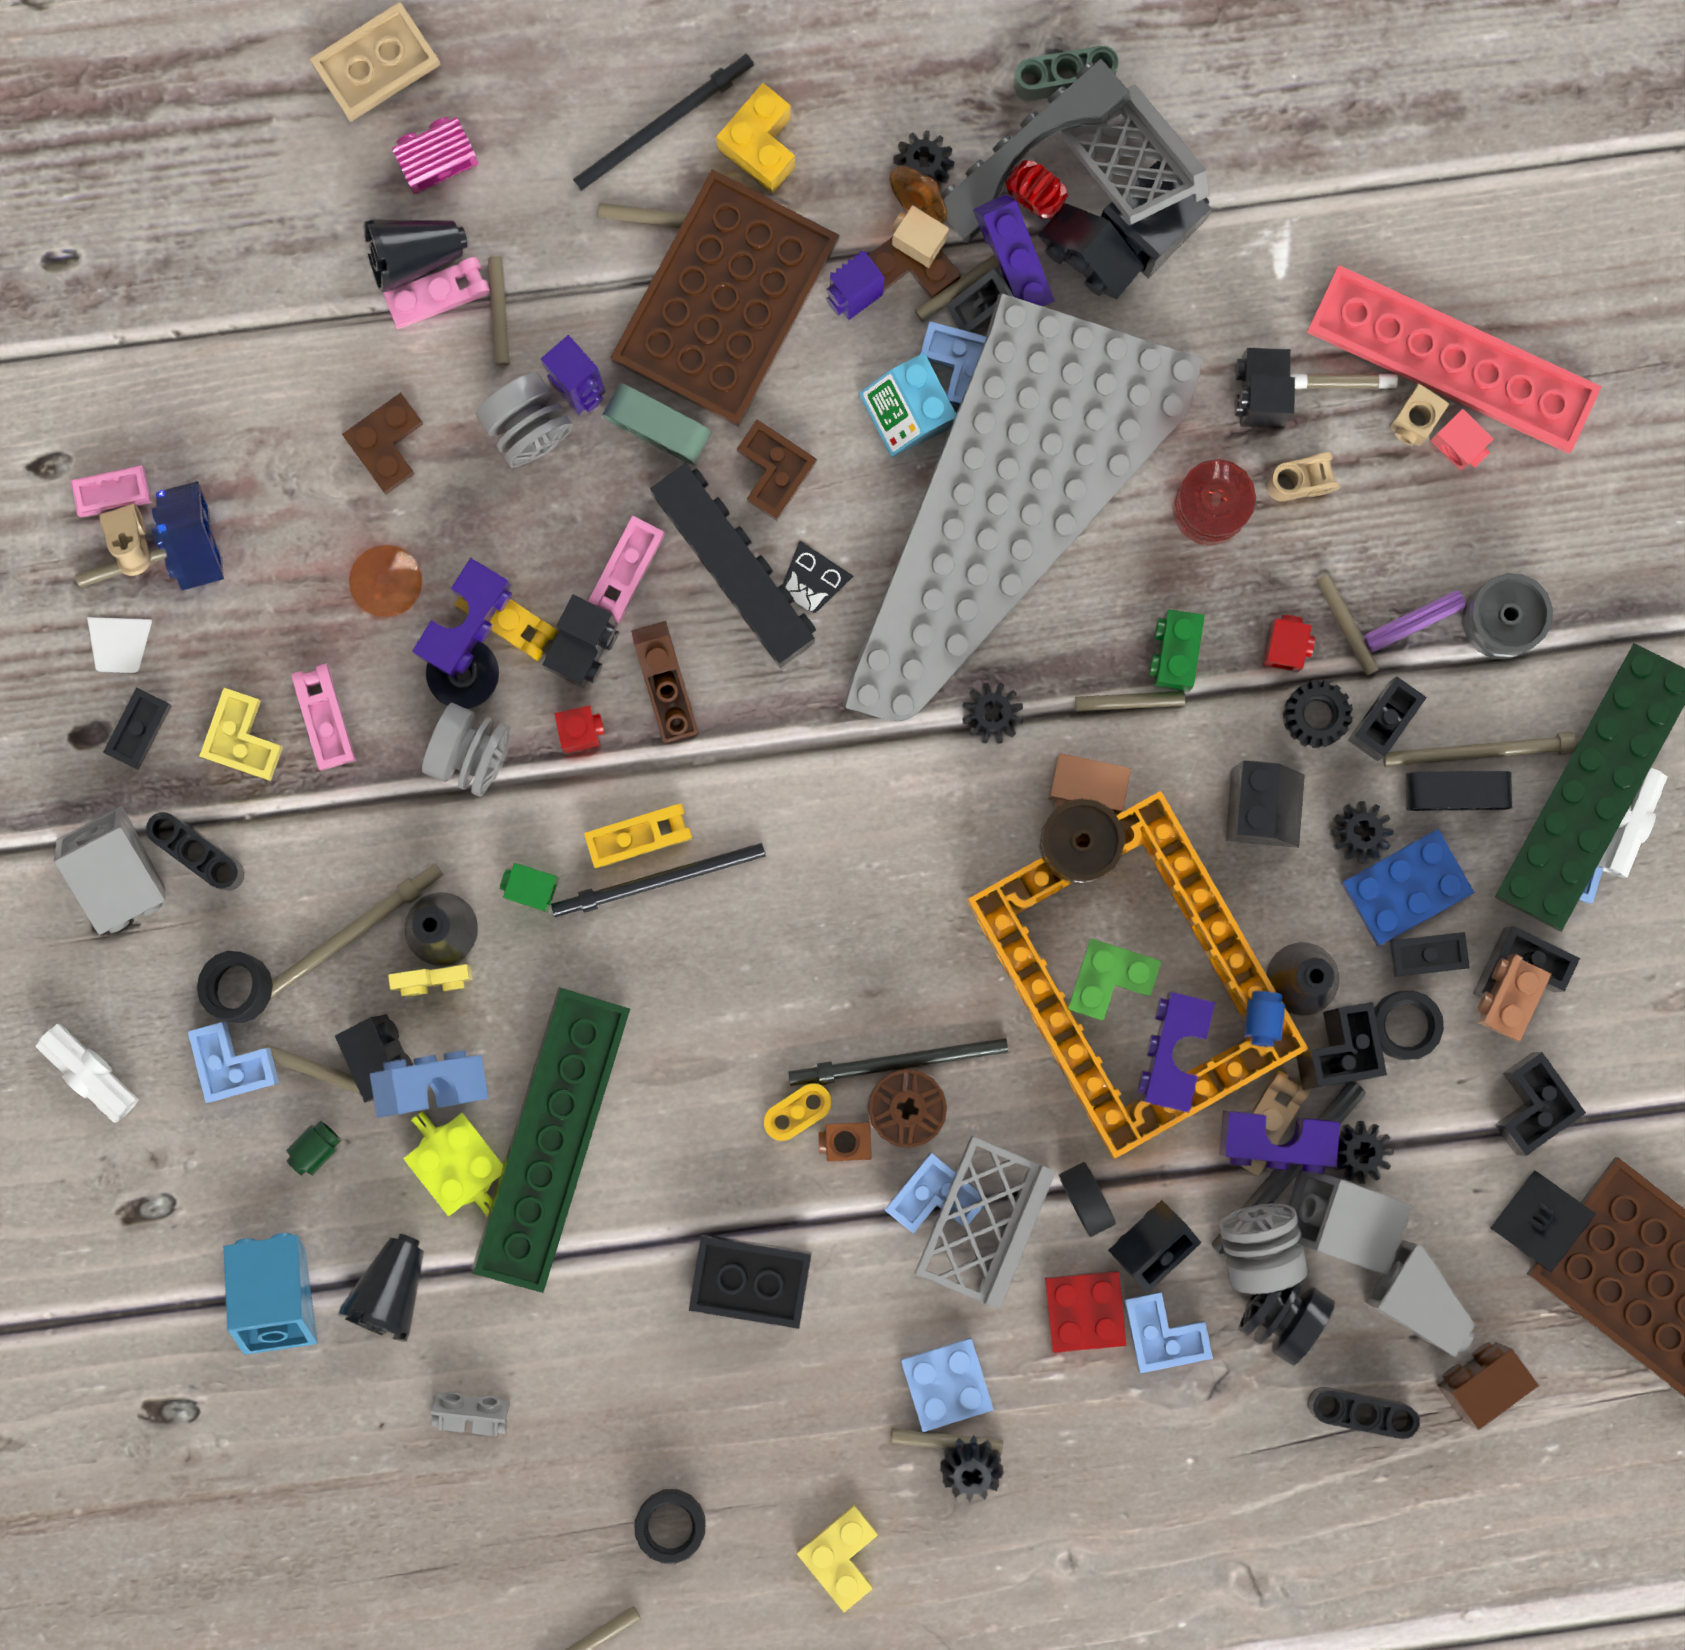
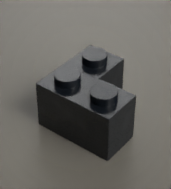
M1064 203L1061 210L1054 215L1038 234L1047 246L1045 253L1056 263L1061 264L1064 261L1077 272L1082 273L1086 278L1084 282L1086 287L1098 296L1106 294L1118 299L1144 268L1143 264L1109 220L1068 203Z
M1247 348L1242 355V359L1237 358L1235 377L1236 380L1241 381L1240 394H1236L1234 412L1235 416H1241L1240 427L1284 428L1293 416L1295 377H1290L1291 349Z
M572 594L556 625L559 633L542 665L546 670L585 688L588 681L594 683L603 665L598 661L604 649L608 651L612 649L619 631L616 630L617 623L612 613Z
M1515 926L1505 927L1498 938L1473 994L1482 998L1485 992H1491L1496 982L1492 975L1497 963L1501 958L1506 959L1508 955L1512 954L1521 956L1523 961L1551 974L1545 987L1546 989L1554 993L1565 992L1580 958Z
M1373 1002L1339 1007L1323 1012L1330 1047L1305 1051L1296 1056L1302 1090L1386 1076L1387 1072Z
M1543 1052L1530 1053L1503 1073L1524 1102L1522 1106L1495 1124L1516 1155H1529L1586 1114Z

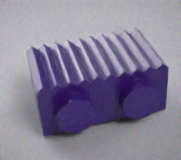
M860 251L859 256L854 255L853 260L848 259L847 264H842V268H836V273L830 272V286L826 289L829 296L826 300L838 316L843 313L850 320L883 296L884 276L867 253Z

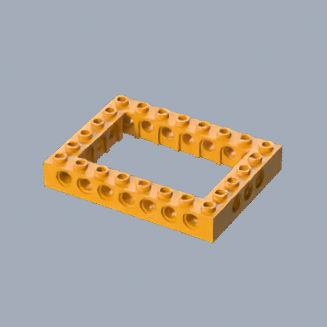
M1159 791L1116 815L1121 821L1125 836L1122 855L1141 844L1144 845L1245 1023L1248 1000H1252V992L1266 991L1276 993L1162 791ZM1084 834L1076 838V844L1081 848L1089 845V843L1085 842L1086 835ZM1041 857L966 900L1111 1158L1115 1159L1308 1050L1306 1043L1285 1008L1282 1040L1274 1041L1273 1047L1251 1045V1038H1246L1186 1072L1198 1076L1189 1113L1142 1102V1098L1124 1107L1119 1097L1121 1095L1120 1091L1112 1085L1101 1065L1103 1061L1100 1056L1094 1053L1086 1040L1082 1024L1075 1020L1070 1010H1067L1068 1006L1064 1000L1065 994L1063 991H1059L1046 968L1048 964L1045 959H1041L1028 936L1029 931L1027 927H1023L1016 916L1072 883L1065 882L1053 875Z

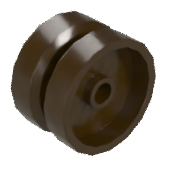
M1081 798L1066 802L1051 813L1041 828L1039 849L1042 861L1053 875L1065 882L1084 884L1098 880L1115 868L1123 854L1125 836L1121 821L1112 809L1099 801ZM1079 834L1086 835L1085 842L1089 843L1087 847L1081 848L1076 844V838Z

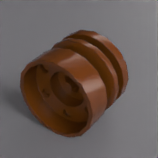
M903 1069L889 1073L877 1082L870 1094L868 1113L871 1124L881 1138L894 1146L912 1148L926 1144L938 1135L946 1119L947 1104L943 1090L933 1078L921 1071ZM908 1098L914 1099L913 1106L918 1108V1112L916 1115L910 1114L907 1119L901 1118L902 1111L897 1109V1105L899 1102L905 1103Z

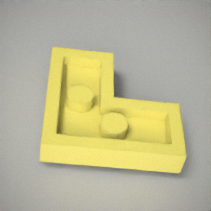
M224 688L199 756L271 781L283 747L249 735L261 701Z
M467 964L388 975L390 990L401 991V996L406 997L428 994L427 987L442 985L443 991L465 988L464 981L473 980L471 965Z
M855 1504L797 1551L799 1558L843 1612H846L873 1589V1586L850 1558L877 1537L878 1533Z

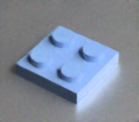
M971 1337L901 1359L923 1432L994 1410Z

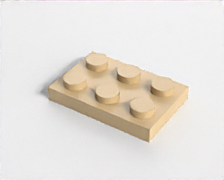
M398 2L309 59L350 122L441 65L439 59L401 2Z

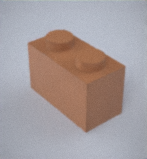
M1059 753L1056 758L1048 799L1056 801L1055 807L1057 808L1066 802L1081 798L1095 800L1112 809L1115 814H1120L1125 803L1131 768Z

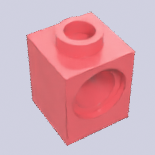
M1462 409L1432 438L1431 442L1462 471L1469 463L1474 468L1490 454L1485 447L1494 439Z

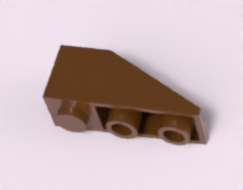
M663 621L631 630L663 743L699 734L667 622Z

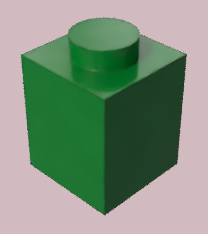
M514 863L512 870L506 868L501 880L500 890L505 891L503 898L548 913L559 878L555 875Z

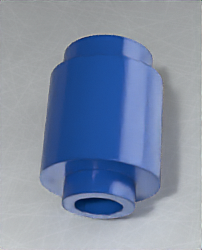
M1266 991L1252 992V1000H1248L1244 1032L1245 1037L1251 1038V1045L1273 1047L1274 1041L1282 1040L1285 1004L1282 1003V994Z

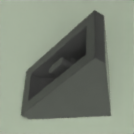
M996 267L946 306L958 328L973 333L991 322L998 294L1014 296L998 267Z

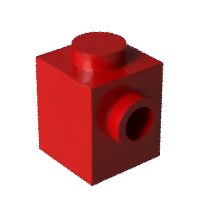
M1282 615L1281 619L1275 618L1270 624L1262 666L1296 673L1302 670L1305 657L1311 658L1314 649L1315 636H1310L1312 625L1303 624V618L1293 615Z
M591 706L554 713L561 748L565 754L601 746L599 736L605 735L601 714H594Z

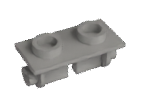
M457 1392L437 1393L430 1413L432 1415L431 1426H438L440 1431L465 1433L466 1421H473L472 1434L498 1437V1434H506L508 1421L506 1417L510 1401L500 1400L493 1396H484L482 1398L463 1396Z

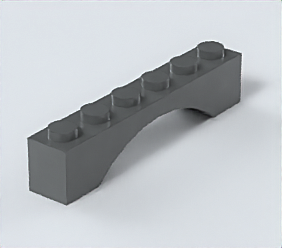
M1102 59L1095 64L1089 62L1076 73L1075 77L1077 80L1066 89L1062 86L1056 90L1047 100L1049 105L1040 113L1034 111L1021 122L1020 126L1022 129L1012 138L1009 135L1002 138L993 147L992 150L995 153L985 162L979 160L966 171L965 175L967 178L957 187L954 184L950 185L939 195L938 200L940 202L935 207L966 244L981 232L973 209L999 198L1004 183L1015 165L1030 149L1047 137L1064 129L1083 124L1104 123L1131 99L1129 90Z

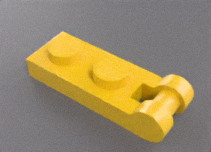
M459 597L454 605L468 615V603ZM511 599L502 612L496 610L490 620V623L493 624L492 632L537 662L544 654L542 649L548 640L553 641L558 634V631L551 625L539 619ZM529 626L537 631L530 642L522 638Z
M683 804L672 805L584 833L594 868H601L693 839L691 830L686 828L682 817L685 815ZM668 820L672 833L661 835L658 823Z

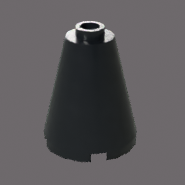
M371 219L364 221L363 225L365 243L372 241L369 243L370 254H368L377 287L381 289L382 293L389 292L462 257L463 249L468 247L465 230L462 226L457 227L455 221Z
M432 893L418 900L410 909L405 921V938L411 951L422 961L438 966L454 964L465 958L474 946L478 936L477 917L471 906L462 898L451 893ZM436 920L437 928L435 931L431 932V926L433 922Z
M1293 943L1282 948L1274 955L1266 972L1276 993L1282 994V1003L1285 1004L1287 1012L1295 1015H1312L1322 1011L1333 1001L1339 987V972L1335 961L1327 951L1311 943ZM1310 973H1311L1312 978H1313V981H1312V982H1311V980H1310V978H1309V974H1310Z
M401 1233L398 1239L390 1237L343 1302L337 1315L346 1317L345 1320L379 1335L389 1332L394 1334V1340L407 1342L411 1330L424 1251L418 1247L420 1241Z

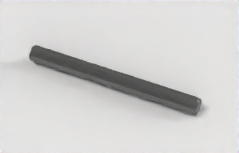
M1348 1082L1318 1119L1336 1121L1341 1124L1365 1096V1090L1356 1082ZM1289 1163L1288 1170L1274 1169L1242 1208L1274 1203L1303 1169V1164ZM1219 1234L1211 1246L1220 1255L1227 1257L1230 1254L1225 1252L1222 1244L1223 1238Z

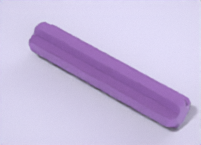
M1455 590L1367 633L1364 636V641L1370 652H1376L1462 610L1466 606L1465 599L1459 590Z

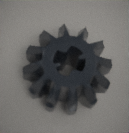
M926 130L923 133V139L919 140L917 135L912 132L909 134V143L899 142L898 150L900 153L894 155L893 163L899 166L895 170L896 178L906 177L904 182L906 189L911 188L916 183L918 184V193L923 194L925 185L928 184L930 189L936 192L939 187L938 181L943 183L949 181L950 175L947 171L954 169V161L949 159L952 155L951 146L941 147L944 139L941 135L937 136L934 141H931L930 132ZM920 157L928 158L927 167H920Z
M984 683L982 686L984 696L973 689L969 695L977 704L964 702L962 706L964 710L974 713L962 718L963 724L974 722L976 724L969 731V735L974 737L980 730L983 731L984 734L981 738V743L987 744L990 734H994L997 744H1002L1003 735L1001 731L1003 730L1007 736L1013 738L1016 732L1010 724L1022 725L1023 718L1012 714L1023 710V704L1016 703L1011 705L1010 702L1017 693L1012 690L1006 697L1002 696L1001 694L1004 689V684L998 683L995 693H991L989 683ZM990 705L991 709H993L995 705L1000 708L1001 711L998 715L1000 721L995 722L994 718L991 722L986 720L987 710L985 707Z
M1359 801L1356 811L1350 804H1347L1343 807L1346 817L1339 814L1334 816L1333 821L1340 825L1341 828L1331 829L1330 835L1341 836V841L1336 842L1333 847L1335 850L1341 849L1344 846L1347 847L1343 857L1345 860H1350L1356 852L1358 863L1363 864L1367 860V853L1370 858L1377 860L1380 858L1378 848L1382 850L1390 848L1391 845L1382 836H1391L1394 834V830L1391 828L1383 829L1382 824L1388 822L1390 817L1388 814L1379 819L1376 817L1380 810L1379 805H1373L1367 813L1365 801ZM1359 823H1362L1364 830H1369V836L1363 838L1364 842L1361 841L1360 835L1354 834V829L1360 827Z
M1357 1121L1355 1131L1349 1124L1343 1125L1342 1129L1347 1138L1339 1136L1338 1144L1341 1147L1340 1150L1338 1149L1337 1156H1341V1160L1337 1161V1166L1333 1168L1338 1171L1347 1167L1344 1179L1351 1181L1357 1173L1359 1184H1366L1368 1173L1372 1179L1379 1180L1381 1176L1376 1167L1379 1166L1382 1169L1389 1170L1391 1165L1382 1160L1383 1155L1391 1156L1394 1154L1393 1149L1382 1148V1145L1390 1140L1389 1135L1383 1134L1376 1138L1379 1132V1125L1372 1124L1366 1132L1364 1121ZM1361 1142H1364L1362 1147L1369 1148V1155L1363 1156L1362 1162H1358L1360 1157L1354 1156V1149H1359Z
M973 1435L970 1443L965 1444L958 1437L956 1448L947 1446L944 1451L945 1459H942L940 1462V1471L943 1474L942 1480L945 1488L952 1487V1494H954L955 1498L966 1493V1498L969 1502L973 1499L974 1494H979L985 1500L988 1496V1489L997 1491L999 1479L1004 1475V1469L1000 1463L1001 1454L999 1450H992V1444L989 1440L978 1444L977 1438Z

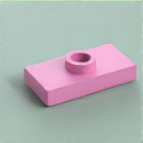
M142 465L71 480L77 515L80 518L109 512L133 503L137 506L152 503L145 467Z

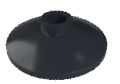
M477 641L470 652L474 657L467 668L471 672V676L467 681H460L458 673L455 678H452L427 663L426 680L428 687L435 698L442 704L448 706L450 703H454L466 709H471L486 702L494 693L499 681V666L495 655L483 642Z

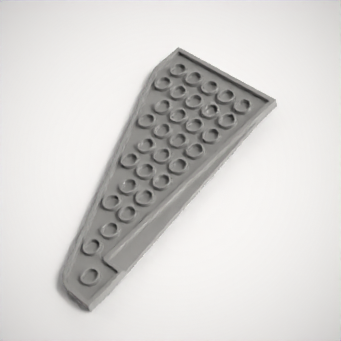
M998 294L984 346L868 638L864 641L852 671L842 707L889 721H903L916 715L1187 415L1203 358L1009 295Z

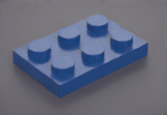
M1439 829L1341 882L1376 946L1384 944L1475 893Z

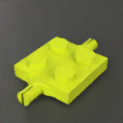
M423 1110L418 1115L426 1124V1127H424L417 1116L411 1119V1121L423 1134L424 1138L419 1146L403 1159L448 1217L462 1206L476 1202L488 1217L490 1210L485 1203L487 1202L491 1207L493 1200L487 1191L492 1183L500 1177L503 1164L463 1113H460L448 1124L436 1128Z

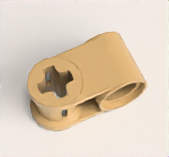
M1332 452L1319 453L1300 460L1280 464L1267 478L1266 490L1268 494L1277 501H1287L1306 496H1319L1340 489L1339 482H1335L1330 463L1333 459ZM1285 474L1289 476L1293 482V488L1291 490L1282 488L1278 483V475Z
M133 503L100 514V523L106 538L107 548L116 557L117 565L121 572L129 576L143 573L149 567L151 557L145 536L146 527L138 506Z

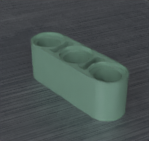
M1095 46L1023 60L1016 69L1014 90L1021 99L1026 101L1049 98L1060 87L1064 86L1067 89L1077 80L1075 76L1070 79L1061 78L1057 73L1058 69L1069 68L1076 75L1087 63H1095L1102 59L1116 75L1119 58L1117 53L1108 46ZM1026 74H1033L1039 78L1040 82L1036 85H1027L1022 81L1021 77Z
M619 383L602 414L606 420L619 428L692 465L697 461L712 433L708 428L695 420L622 383Z

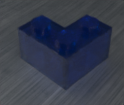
M196 481L156 492V507L152 508V516L156 528H153L152 531L157 548L159 550L165 549L167 554L164 560L169 577L171 579L177 578L182 591L223 580V559L211 531L210 509L199 482Z

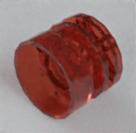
M1215 459L1200 463L1189 471L1175 493L1172 510L1176 525L1184 536L1195 543L1208 546L1226 543L1237 536L1254 512L1256 502L1254 483L1247 472L1233 462ZM1215 492L1221 495V503L1218 507L1211 504L1213 499L1211 497Z

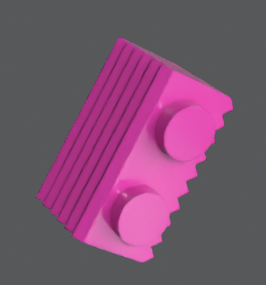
M448 117L437 119L430 124V130L419 135L414 132L408 133L397 140L398 145L392 147L393 153L413 194H418L420 191L431 188L433 185H437L439 182H443L479 164L457 117L451 120Z

